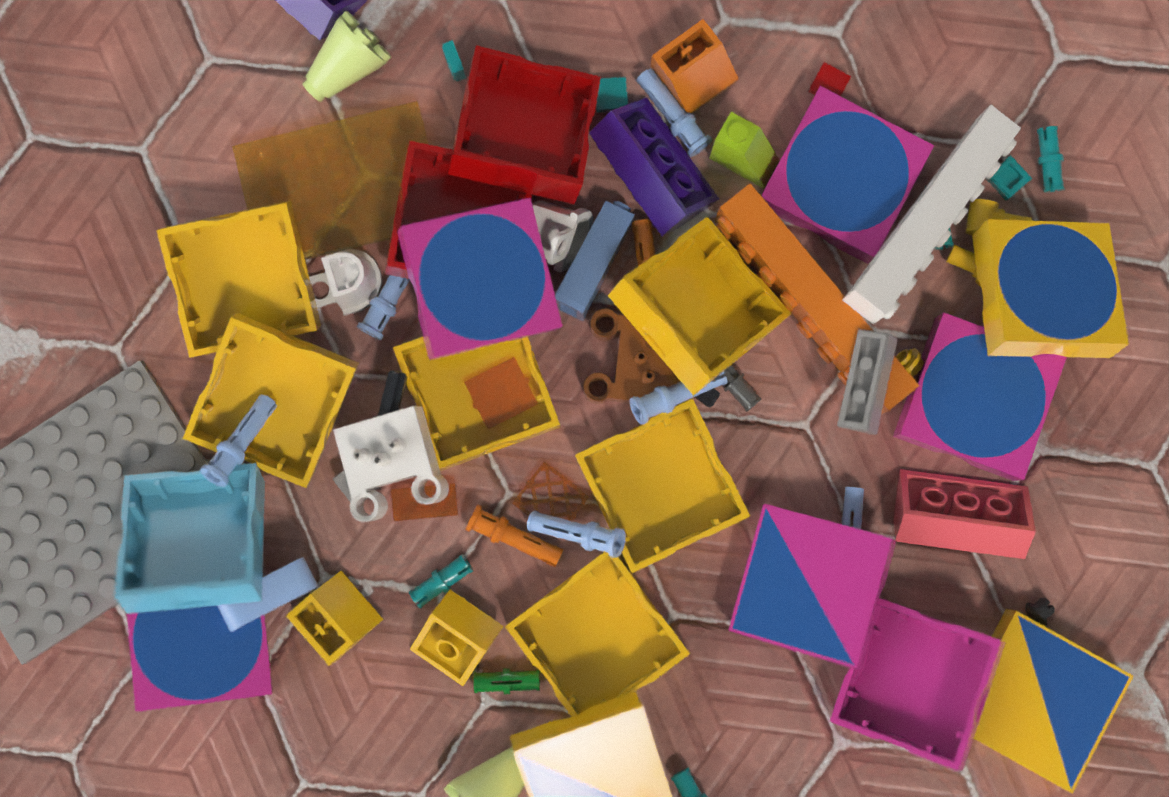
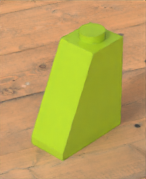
M732 111L717 135L709 157L714 162L763 189L780 162L761 128Z

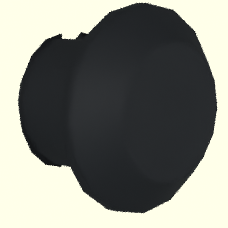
M1040 598L1034 604L1026 603L1025 611L1029 618L1043 626H1047V618L1054 614L1055 608L1053 605H1049L1050 601L1048 599Z

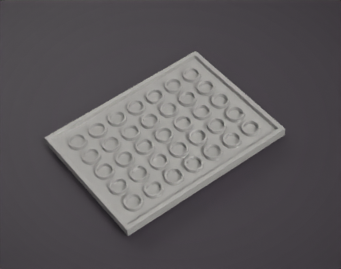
M141 360L0 450V630L22 665L29 663L119 604L115 599L118 552L123 537L121 510L124 476L167 471L195 472L200 471L203 465H208L195 443L182 439L186 430L184 424L145 363Z

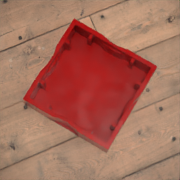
M476 45L469 69L448 174L575 204L583 186L589 151L588 132L595 115L601 77L561 66L538 64L521 56Z
M409 140L384 274L409 279L397 233L401 226L523 199H532V194L449 175L448 170L453 149Z

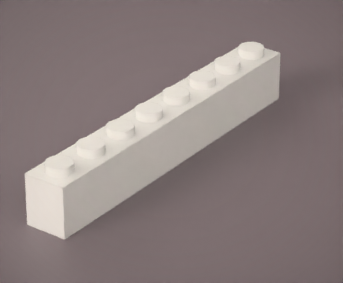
M992 105L981 113L843 298V301L873 325L883 317L888 320L900 306L896 300L901 293L905 296L916 284L917 279L914 278V275L917 271L923 272L935 256L931 252L935 246L940 248L952 234L948 230L951 224L957 225L966 215L968 209L964 206L969 200L973 202L984 190L985 187L981 183L985 177L989 180L1000 168L1001 164L998 162V159L1001 155L1006 157L1015 147L1017 141L1014 140V137L1021 128Z

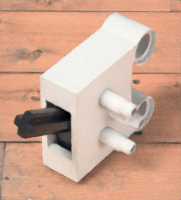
M394 370L388 372L377 417L334 429L352 498L350 512L356 520L361 522L378 520L387 512L388 502L383 494L375 491V488L417 476L412 485V494L418 502L422 504L438 503L444 500L449 492V484L440 473L423 407L412 406L399 410L407 381V374ZM428 480H432L437 487L436 494L432 498L426 494L424 488ZM367 498L373 501L375 507L371 515L367 514L364 510V502Z

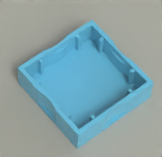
M256 463L236 465L228 476L229 482L225 487L213 484L202 475L201 471L183 473L167 471L124 476L121 510L123 537L118 552L115 599L127 614L262 601L265 481Z

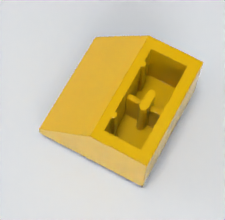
M343 571L338 572L313 591L286 615L329 666L336 663L384 620Z

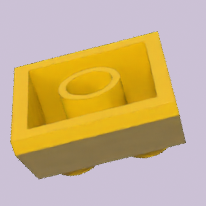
M450 589L431 613L410 650L464 686L504 626Z

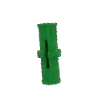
M503 668V672H474V693L504 692V695H511V691H540L539 670L510 671V668ZM492 681H510V682H492Z

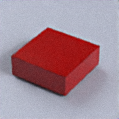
M823 62L808 92L815 96L819 87L822 86L841 96L852 76Z

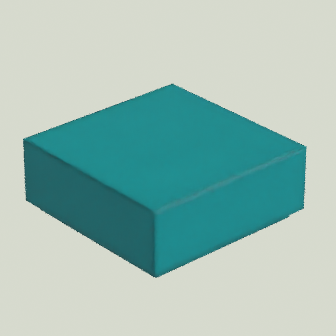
M453 40L443 43L442 50L453 80L458 82L466 79L465 71Z
M626 77L600 79L596 103L597 113L610 112L611 110L628 105Z
M1010 155L1001 163L1000 168L989 180L986 177L985 179L1007 201L1028 183L1032 177Z

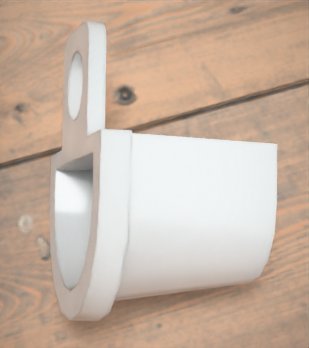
M537 201L532 203L545 258L547 263L555 265L554 270L561 273L568 269L574 261L593 225V214L585 208L572 210L546 201Z
M355 249L339 250L326 254L325 257L321 258L325 272L310 277L312 286L317 282H325L329 287V293L326 298L315 299L317 308L337 302L344 316L371 306L369 304L371 299L379 296L382 287L381 271L375 260L365 252Z

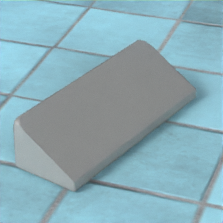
M858 329L838 419V427L872 435L877 434L897 344V338L891 334Z

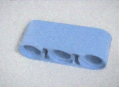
M302 557L262 577V601L217 606L229 630L233 631L318 587V584L305 558Z

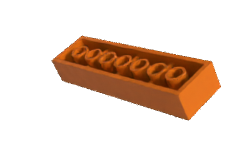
M749 183L719 208L714 220L717 223L716 227L727 240L730 239L734 243L743 262L746 265L751 264L758 272L756 275L773 290L778 299L798 320L799 323L796 326L803 336L807 339L812 337L819 346L817 351L822 359L828 364L832 362L840 371L837 375L846 386L858 329L873 331V329L857 311L843 301L845 297L751 183ZM895 356L881 414L891 410L919 387V384Z

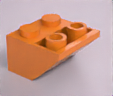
M704 19L693 25L651 57L650 67L686 113L692 114L739 79L722 42Z

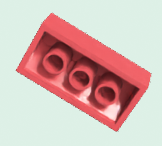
M900 469L893 518L896 542L1019 559L1026 558L1036 533L1027 486Z

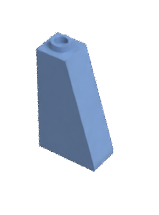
M605 201L555 294L558 310L582 322L584 321L634 221V214L630 213V207L619 201H614L613 204Z

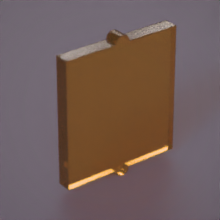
M515 357L464 382L474 401L473 408L478 409L487 429L538 405L528 385L530 382L529 378L524 377Z

